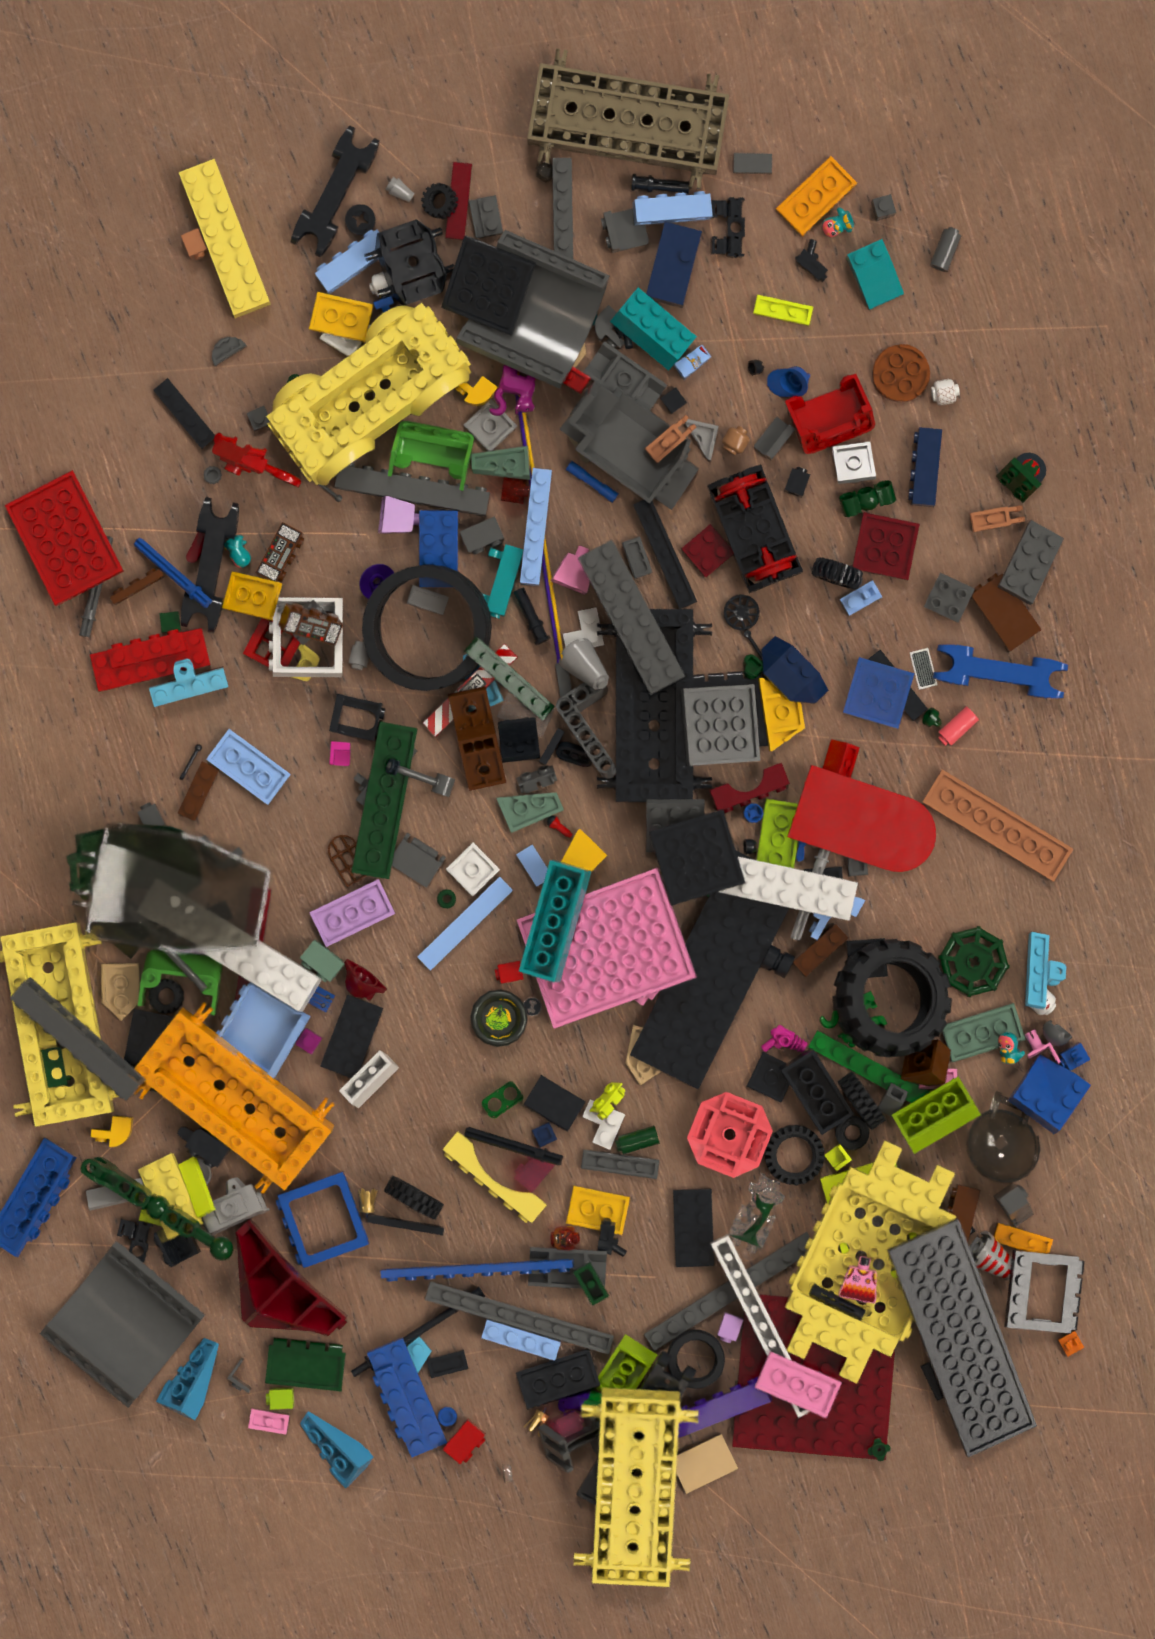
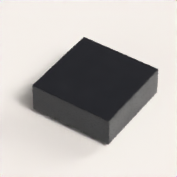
M676 387L660 398L671 414L687 404Z

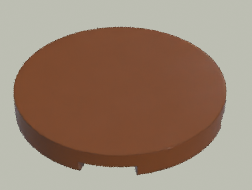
M899 344L888 347L879 354L874 363V384L877 390L889 400L895 402L911 401L921 395L929 383L930 368L924 354L913 346Z

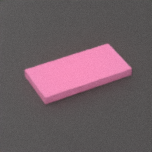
M770 1351L755 1388L827 1418L842 1382Z

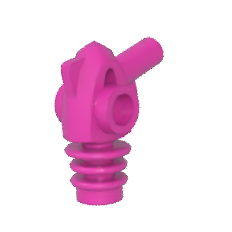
M779 1024L771 1030L772 1038L761 1046L765 1052L773 1046L778 1049L783 1046L803 1053L807 1047V1042L804 1039L801 1040V1037L798 1038V1035H795L793 1031Z

